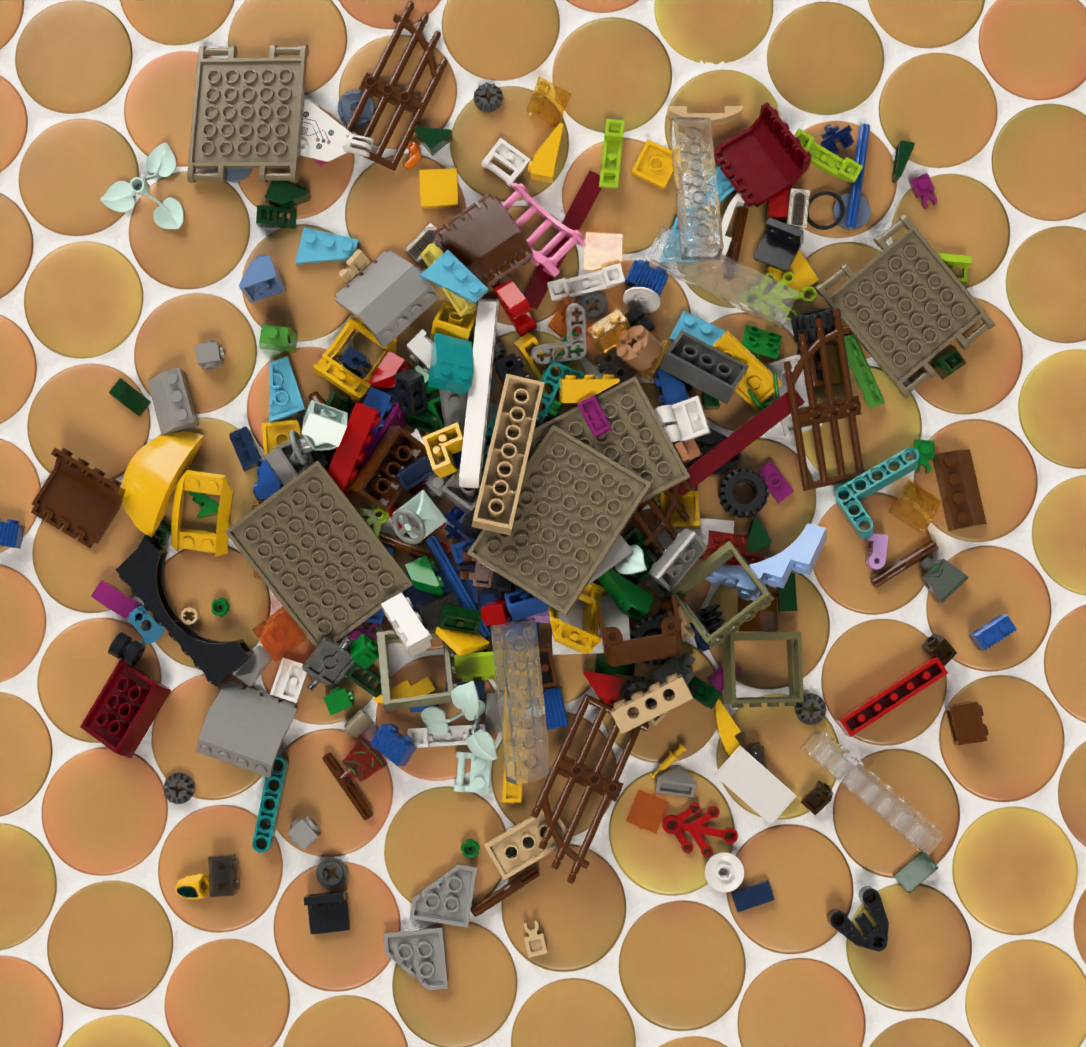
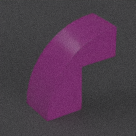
M103 580L100 581L91 595L95 600L125 619L128 618V615L135 608L144 607L142 603L128 597L118 588ZM141 613L136 614L135 618L140 617Z

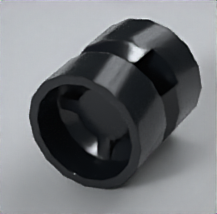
M642 305L634 307L621 318L627 328L642 325L649 332L656 328L652 319L645 318L647 312Z
M120 632L111 643L108 653L117 659L122 658V662L134 667L141 659L146 646L137 640L132 641L130 636Z

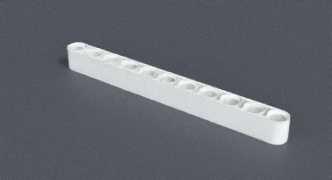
M480 298L478 300L473 344L474 371L472 387L468 390L459 474L460 488H480L499 311L498 299Z

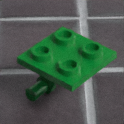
M746 325L741 343L749 351L755 352L757 359L760 354L777 359L782 336L775 332L759 329L756 326Z

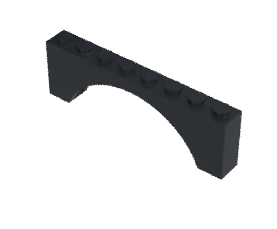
M156 538L147 539L116 569L120 579L131 587L132 593L143 601L144 607L155 615L156 621L167 629L169 636L179 643L181 650L186 655L191 657L195 667L203 671L207 681L215 686L223 684L255 653L243 639L236 641L211 640L195 633L178 618L168 601L164 587V564L168 552Z

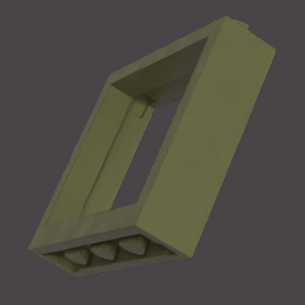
M730 541L686 574L671 591L672 596L676 595L677 603L704 641L712 647L721 644L727 635L738 631L740 625L745 621L752 620L758 611L767 608L771 601L775 599L736 546ZM735 556L762 592V595L718 630L710 634L684 598V595Z
M438 624L424 626L425 629H428L432 638L439 637L435 633ZM395 630L377 632L382 700L386 712L452 702L451 692L458 686L453 680V677L457 676L456 667L451 662V659L454 658V651L444 641L443 648L448 692L392 699L388 644L400 643L401 640Z
M735 632L724 638L722 642L724 704H732V708H744L743 704H749L750 707H761V703H767V707H779V703L785 702V706H796V702H804L801 632ZM787 640L789 696L736 698L734 641Z

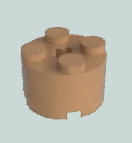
M642 325L623 330L619 334L617 356L632 368L642 371L653 365L651 362L655 358L658 359L662 347L660 341Z

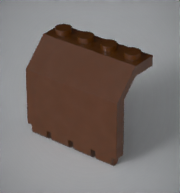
M488 193L478 200L481 207L473 203L462 211L465 218L458 214L447 222L450 227L449 229L443 224L433 231L436 237L435 243L443 253L449 250L486 287L490 285L495 286L502 277L511 275L516 270L515 268L521 264L526 265L532 258V249L521 228L497 196L492 197Z
M54 448L51 455L57 457L54 469L33 500L32 505L34 507L31 513L42 520L48 515L46 522L57 529H61L63 524H65L62 532L73 539H76L81 534L78 542L91 548L94 543H99L120 510L125 489L120 487L122 483L113 477L110 480L104 477L106 473L95 467L92 470L89 468V463L80 457L78 460L71 457L73 453L67 449L62 448V450Z

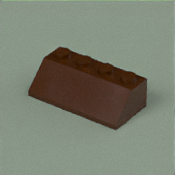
M390 425L349 490L363 500L388 513L403 490L395 474L424 456L426 453L425 445L400 426Z
M955 450L935 455L933 464L948 531L987 524L970 450Z

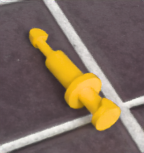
M680 743V747L676 751L672 752L670 750V755L659 764V768L654 773H650L649 777L654 779L661 770H666L675 760L678 762V756L683 751L686 752L687 749Z

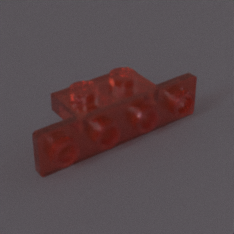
M709 530L706 545L708 548L699 558L702 560L707 559L728 541L736 546L748 564L764 561L765 555L746 552L747 536ZM735 556L726 562L731 565L741 566Z

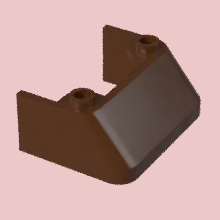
M676 595L669 597L672 616L666 617L662 621V634L623 641L622 633L618 628H604L601 608L597 609L601 641L607 664L610 666H621L678 655L682 651V632Z

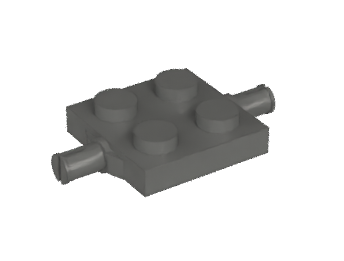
M346 635L340 644L325 637L302 665V669L313 677L307 685L309 690L314 691L319 683L327 684L334 689L355 662L351 660V652L346 649L353 641L351 637Z

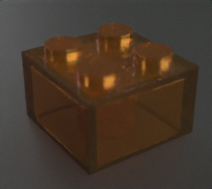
M284 607L252 629L274 661H280L282 657H285L308 640V637Z

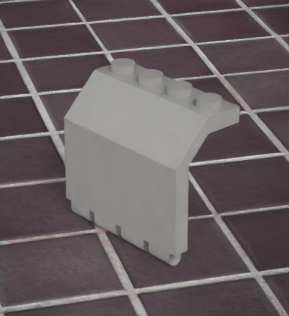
M384 251L375 259L376 263L372 262L361 272L362 276L358 274L347 284L349 288L344 287L335 295L338 305L360 319L384 348L439 299L433 286L428 280L426 281L420 277L421 273L416 267L392 251L388 253Z
M230 681L229 684L225 683L207 713L198 738L196 752L270 778L280 745L297 714L296 703L285 699L280 703L279 697L268 693L261 696L262 691L248 686L243 690L244 685L234 681Z

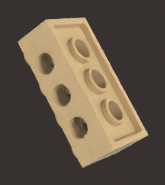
M674 673L666 677V682L662 684L656 682L649 686L648 691L643 693L640 690L632 694L630 700L625 702L622 699L616 702L611 714L621 734L693 699V695L683 675ZM666 689H671L674 691V694L671 697H666L663 692ZM654 698L657 702L655 705L650 706L646 703V700ZM630 707H636L639 710V712L637 714H631L628 711V709Z
M552 803L550 804V808L553 814L555 807ZM543 809L540 810L541 812L537 818L530 816L485 843L486 850L504 880L559 848L552 836L544 850L539 848V843L543 839L540 829L545 826L547 827ZM560 817L556 828L562 838H564L567 828ZM531 837L534 840V844L526 846L523 843V839ZM514 847L517 850V854L509 856L506 853V849Z

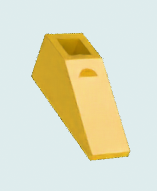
M603 374V378H595V375H584V378H576V375H565V379H559L560 402L579 403L619 383L620 379L614 378V374Z

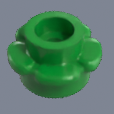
M225 598L215 599L212 602V613L214 615H219L220 617L227 615V612L230 610V604L227 603Z
M467 839L465 843H462L461 851L464 857L475 858L479 854L480 845L477 841Z

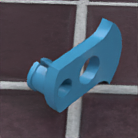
M143 606L135 608L128 615L127 619L142 636V644L153 643L164 633L165 627L158 624ZM141 613L140 617L135 618L136 614ZM144 620L151 622V626L147 630H143L140 627L141 622Z

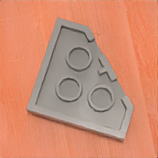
M439 389L444 427L458 422L464 430L468 391L465 395ZM490 400L487 426L498 413V407Z
M458 864L413 897L410 919L468 928L477 867Z
M443 927L387 932L383 934L385 954L399 964L409 975L417 979L427 990L448 988Z

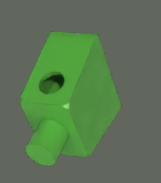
M262 324L259 348L295 353L298 334L288 327Z

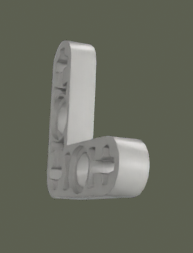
M572 303L566 309L567 341L535 346L531 351L534 361L539 364L581 359L585 356L587 351L585 310L581 305ZM575 308L579 310V313H576V320L580 322H575V316L572 315ZM579 326L581 329L580 334L573 336L572 329ZM577 346L581 348V350H578V354L574 351H568V348L570 350H575ZM562 347L563 354L560 357H556L554 354L555 350ZM540 351H542L544 353H550V356L548 354L542 355L540 359L537 356V354H540Z

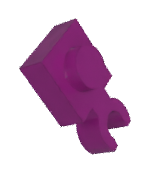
M928 173L909 181L916 199L922 198L921 205L923 209L928 207L927 200H930L933 206L937 204V198L931 194L935 188Z
M374 623L368 629L365 628L364 624L357 626L347 635L353 639L351 643L363 633L368 637L377 638V634L373 633V629L378 627L379 624Z
M720 666L706 679L714 688L722 692L724 690L723 667ZM741 667L735 671V675L742 671Z

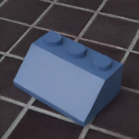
M259 255L255 260L251 261L239 284L240 290L250 303L286 291L280 271L270 255Z

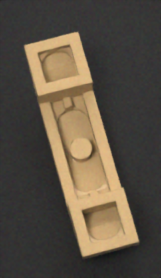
M668 106L667 117L688 126L713 127L739 118L742 114L743 106H724L722 113H687V106Z

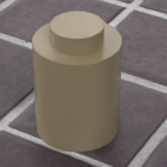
M360 708L344 725L346 728L344 732L351 739L354 737L358 739L374 721Z

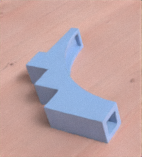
M807 523L800 536L785 550L767 560L749 565L764 585L766 583L772 587L784 588L792 570L799 574L811 575L827 540L826 528ZM720 566L705 578L714 584L719 583L731 589L736 588L738 596L744 600L755 601L761 593L742 566Z

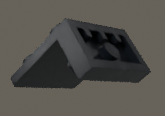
M769 217L766 222V234L758 246L753 259L783 272H788L803 244L804 231Z
M346 890L307 894L304 897V906L308 905L310 934L339 932L350 929Z

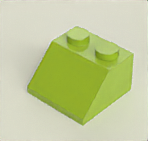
M494 651L470 653L462 656L454 655L457 679L462 678V682L474 681L473 677H481V680H492L493 675H497Z

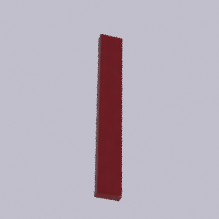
M589 171L562 221L563 225L574 231H580L602 189L599 187L600 175ZM564 237L546 258H552L569 239ZM567 253L557 262L556 268L558 270L562 265ZM539 264L523 294L530 306L538 310L548 291L547 282H551L555 278L544 272V266Z
M788 391L686 469L690 475L687 481H689L692 488L686 491L682 483H680L679 493L682 497L790 415ZM796 391L797 404L799 408L805 403V401Z

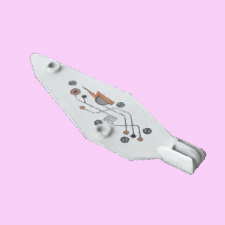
M304 99L300 156L330 162L346 153L365 157L370 156L369 152L372 150L370 144L374 143V139L352 134L310 100Z

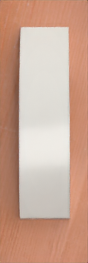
M737 193L726 209L720 225L718 252L720 259L723 261L732 239L725 236L734 208L743 207L745 203L741 198L742 194L739 195Z
M618 263L603 267L602 270L570 279L562 278L547 282L551 300L559 301L580 297L589 292H599L625 282L621 264Z
M478 724L476 732L478 730L485 731V724ZM474 725L449 726L448 732L442 736L431 733L427 727L408 729V736L414 740L413 744L417 748L467 745V737L473 735L471 730Z

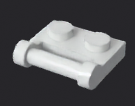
M500 138L482 161L481 167L492 171L511 188L510 184L517 181L529 165L531 159ZM495 158L513 171V174L511 176L491 161Z

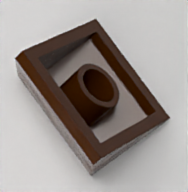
M771 593L775 598L771 601V604L767 608L758 611L752 620L745 621L740 625L738 632H777V594ZM738 596V613L750 605L753 600H744Z

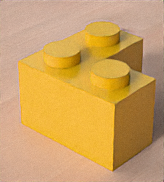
M458 422L422 437L432 470L439 478L458 471L453 454L462 451L464 430Z

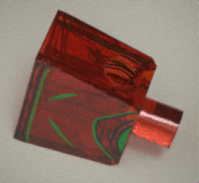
M361 737L342 761L347 769L339 777L346 785L353 778H356L361 783L385 768L387 763L366 739Z

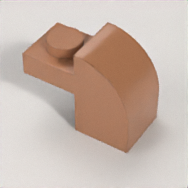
M694 439L674 444V448L684 465L686 462L696 460L702 455Z

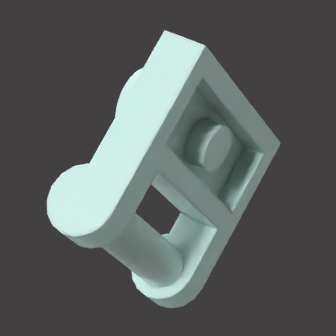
M456 752L458 761L454 791L489 793L491 760L481 759L472 752ZM465 758L471 759L470 786L464 785Z

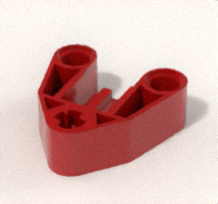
M508 276L500 280L495 286H491L500 305L520 337L538 328L529 313L532 310L530 304Z

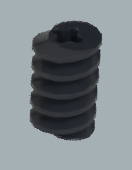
M720 604L698 610L702 611L699 614L700 618H705L702 623L707 625L706 629L710 634L718 630L721 624L726 621L725 619H719L723 612L716 611Z

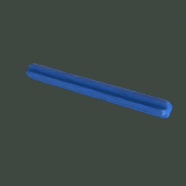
M862 123L859 127L855 162L863 167L856 181L851 184L846 227L855 229L857 226L870 125Z
M435 535L429 537L426 542L462 606L478 610ZM482 620L477 631L484 638H487L491 635V632Z

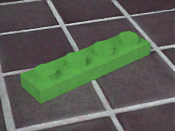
M854 335L844 336L849 366L855 374L856 382L863 392L866 404H868L869 408L884 404L883 396L858 340Z

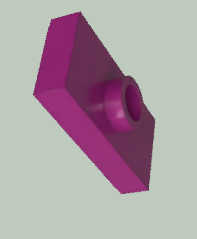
M595 395L577 403L595 439L612 430Z
M771 461L757 471L760 473L759 476L761 478H765L764 482L769 487L767 490L777 503L794 492Z

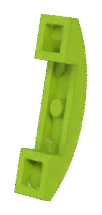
M606 119L599 183L601 188L618 189L624 120Z
M800 128L797 129L795 135L798 137L804 150H808L811 155L810 164L836 178L852 183L856 181L863 167L862 165L848 157L845 159L840 158L813 141L815 137Z

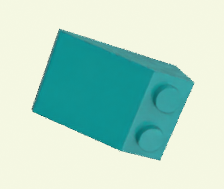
M435 333L428 386L465 395L472 387L474 371L472 342Z

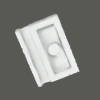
M282 657L270 695L298 703L308 674L302 669L303 664Z

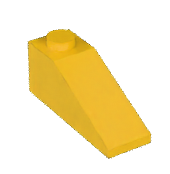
M563 123L558 124L535 153L533 161H529L528 172H530L532 180L553 183L563 134Z
M528 332L513 344L540 381L545 367L549 363L539 364L533 360L531 351L540 344L535 336ZM540 351V354H537V356L541 359V356L546 353ZM553 366L550 373L552 376H557L558 372ZM546 383L544 385V388L549 393L551 391V385L549 383Z

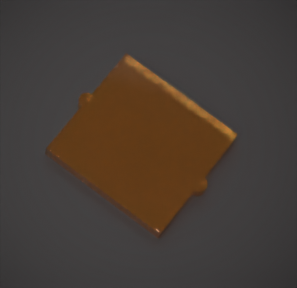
M639 789L626 821L639 826L640 829L644 828L656 834L669 802L657 797L655 793L649 794Z

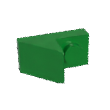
M192 491L188 493L193 496L192 501L200 506L203 505L197 515L198 518L203 519L218 515V502L203 493Z

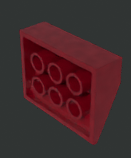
M120 660L80 727L116 754L132 758L171 690L154 678Z

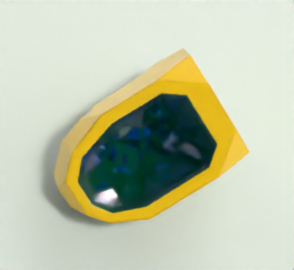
M199 873L186 876L184 879L178 880L175 891L177 895L185 899H201L206 897L210 891L211 881L208 874Z

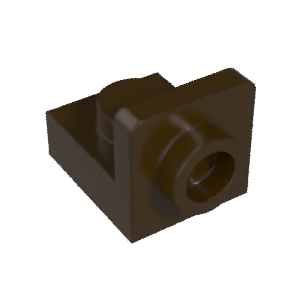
M935 633L928 637L922 645V648L930 652L933 657H938L944 667L957 654L944 637Z
M818 780L815 787L802 798L801 803L816 815L831 801L833 796L832 789L826 783Z

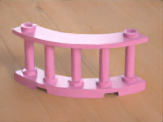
M512 182L510 186L515 192L503 203V206L508 210L520 197L530 206L516 221L518 226L521 228L535 212L545 220L527 239L531 249L532 244L550 226L559 231L541 251L536 252L532 249V258L530 260L536 266L541 264L544 266V272L556 277L560 273L556 268L557 262L575 244L585 247L587 244L582 240L584 236L578 230L574 231L566 227L546 212L527 194L528 190L523 184ZM564 237L569 239L552 258H546Z

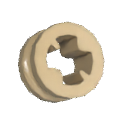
M190 607L183 609L180 615L182 622L187 625L196 624L200 618L199 612ZM187 612H194L193 621L186 620V617H188L186 615Z

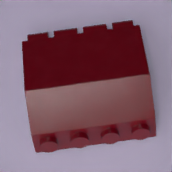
M768 102L761 105L760 116L749 128L716 146L714 152L710 155L716 165L721 166L720 170L725 177L731 180L730 183L739 195L742 194L741 198L748 207L753 205L758 207L791 188L809 169L811 162L809 151L804 150L798 137L791 133L788 124L781 120L777 110L771 107Z

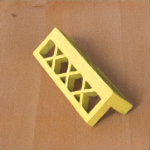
M435 243L428 244L421 253V257L429 267L444 253ZM442 288L460 317L477 311L478 306L476 303L473 304Z

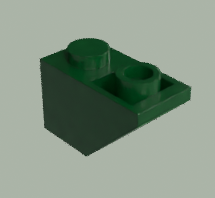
M272 181L265 194V199L269 204L281 208L297 206L309 201L311 197L308 189L301 185L296 187L290 184V181Z

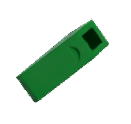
M609 569L597 578L621 612L637 622L648 613L654 596L647 593V591L641 589L613 569Z

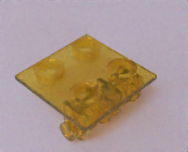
M539 77L526 110L528 117L535 118L536 116L557 127L561 122L571 94Z
M585 232V243L587 245L584 247L583 270L599 271L603 267L621 264L623 234Z

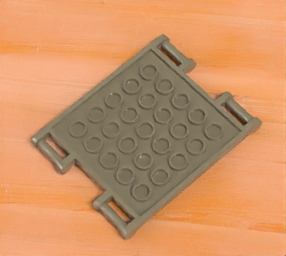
M270 45L269 58H236L238 55L236 46H229V48H207L206 46H200L198 49L187 171L188 182L219 181L220 183H225L227 181L226 169L259 168V181L261 183H267L268 181H291V183H297L299 181L298 166L307 56L309 55L308 45H301L300 47ZM278 55H299V57H278ZM207 56H228V58H207ZM268 168H290V173H267ZM196 169H218V173H196Z
M903 214L898 218V222L881 236L878 235L873 239L876 245L883 250L880 254L855 274L846 263L842 264L836 273L824 283L818 284L815 290L831 308H839L842 322L849 326L851 333L893 382L904 398H908L911 392L926 379L936 375L928 363L929 360L955 339L959 346L966 350L970 347V343L987 329H992L995 324L908 217ZM903 226L906 227L907 231L888 246L885 241ZM844 275L849 278L831 294L826 291ZM981 319L983 324L964 338L962 333ZM922 367L924 372L905 387L903 382Z

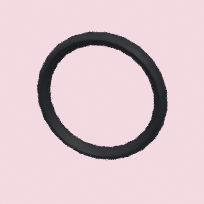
M822 191L816 193L809 199L808 223L819 230H828L835 227L844 216V202L833 192ZM822 195L836 198L841 207L838 219L828 226L817 225L809 217L810 204L814 199Z

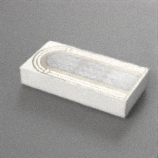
M791 188L787 225L801 229L806 228L810 190Z
M431 223L405 249V252L418 264L423 260L421 253L428 244L435 243L436 237L433 231L437 228Z

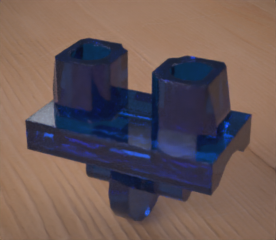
M830 124L824 126L825 133L821 134V137L825 140L820 144L835 155L839 152L835 145L838 142L841 143L844 149L854 143L850 134L852 131L850 125L840 130L838 125L832 127Z
M457 506L450 513L446 512L444 514V517L455 526L454 528L449 524L445 526L444 529L449 532L446 538L450 540L454 536L459 541L462 538L458 533L459 530L471 539L474 537L473 533L476 528L472 527L473 519L470 518L465 525L461 524L459 520L465 513Z

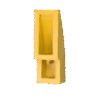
M430 676L414 685L407 679L392 688V699L427 695L437 689ZM382 694L374 698L375 703H383Z
M718 699L714 705L715 725L723 749L727 756L730 757L741 746L735 738V735L741 731L720 699Z

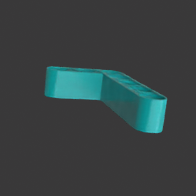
M556 362L549 363L545 367L540 381L545 382L544 385L549 383L551 391L548 394L542 392L541 401L544 407L541 411H538L535 428L541 426L558 390L559 379H565V375L572 373L576 375V378H584V374ZM553 366L559 368L557 376H552L550 373Z
M913 447L906 448L836 489V504L860 538L868 539L874 533L873 521L860 501L916 470L920 464V455L917 449ZM908 457H914V458H915L914 461H908V460H906V459H907ZM893 466L899 468L896 471L890 470V468ZM875 476L882 477V479L878 481L874 480L873 478ZM858 486L866 487L864 490L856 489ZM843 495H847L849 497L846 500L840 499V497ZM853 510L859 511L857 515L850 514ZM863 525H867L870 527L868 530L860 529V527Z
M279 755L276 756L275 761H282L283 769L279 771L274 766L273 773L270 778L266 777L252 841V847L258 853L269 850L274 842L289 769V762L286 757ZM273 779L279 782L277 790L271 788L270 783ZM268 799L274 800V809L267 807L266 802ZM264 818L271 821L269 829L265 828L262 824ZM260 838H264L267 841L266 848L259 846L258 841Z

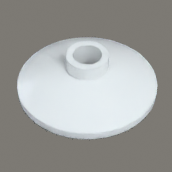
M645 287L630 288L623 295V302L629 309L642 305L647 313L656 311L661 303L659 295Z
M727 852L717 853L706 863L705 878L714 890L730 892L738 888L742 883L744 868L741 861L735 855ZM722 868L727 869V873L725 875L720 874V870Z

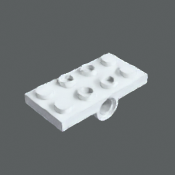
M700 396L654 409L673 446L678 442L682 441L683 443L711 433Z

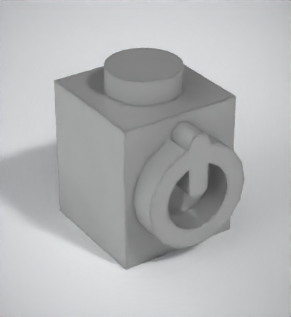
M215 340L204 341V344L195 345L197 364L201 368L203 367L204 370H214L221 367V364H224L223 358H226L225 349Z
M434 473L425 483L428 487L426 491L434 498L437 495L441 499L445 495L441 488L452 476L447 475L439 478Z
M309 816L302 820L297 818L290 825L292 829L288 832L291 842L296 846L299 845L303 850L321 835L319 833L320 827Z

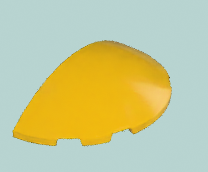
M187 431L161 435L144 445L128 464L122 482V488L125 489L122 499L123 505L133 524L147 536L153 538L170 505L168 501L176 487V483L181 478L184 470L189 469L205 438L204 435Z

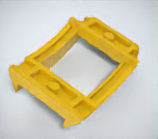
M357 317L348 319L338 337L322 355L318 363L313 366V370L319 379L321 377L325 378L351 396V400H360L371 386L368 381L388 351L395 354L397 345L396 337L385 348L382 347L385 351L363 380L340 365L335 360L351 340L356 330L382 347L373 333Z
M186 470L176 483L171 521V546L176 551L181 548L215 553V557L229 552V537L225 531L230 527L234 490L230 488L229 481L225 475ZM185 491L220 495L216 533L182 528Z
M590 583L578 598L585 602L582 630L559 620L558 611L548 606L555 642L582 654H589L601 642L598 633L596 610L601 608L602 602H600L602 592L605 590L603 587Z

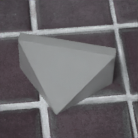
M260 645L256 647L253 651L255 654L246 661L235 676L251 688L274 657V655Z
M487 692L485 731L504 732L506 693Z
M677 765L658 776L655 793L694 798L697 782Z

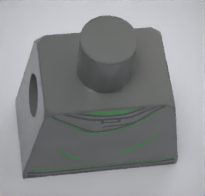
M927 556L919 563L927 571L920 579L938 604L943 603L969 578L945 559H940L934 563Z
M686 653L681 660L673 656L669 661L651 673L649 677L655 682L662 684L666 682V677L677 673V675L682 674L688 685L695 674L689 667L696 659L689 653ZM666 689V690H665V691H667L671 696H673V694H674V691H673V690H671V689Z

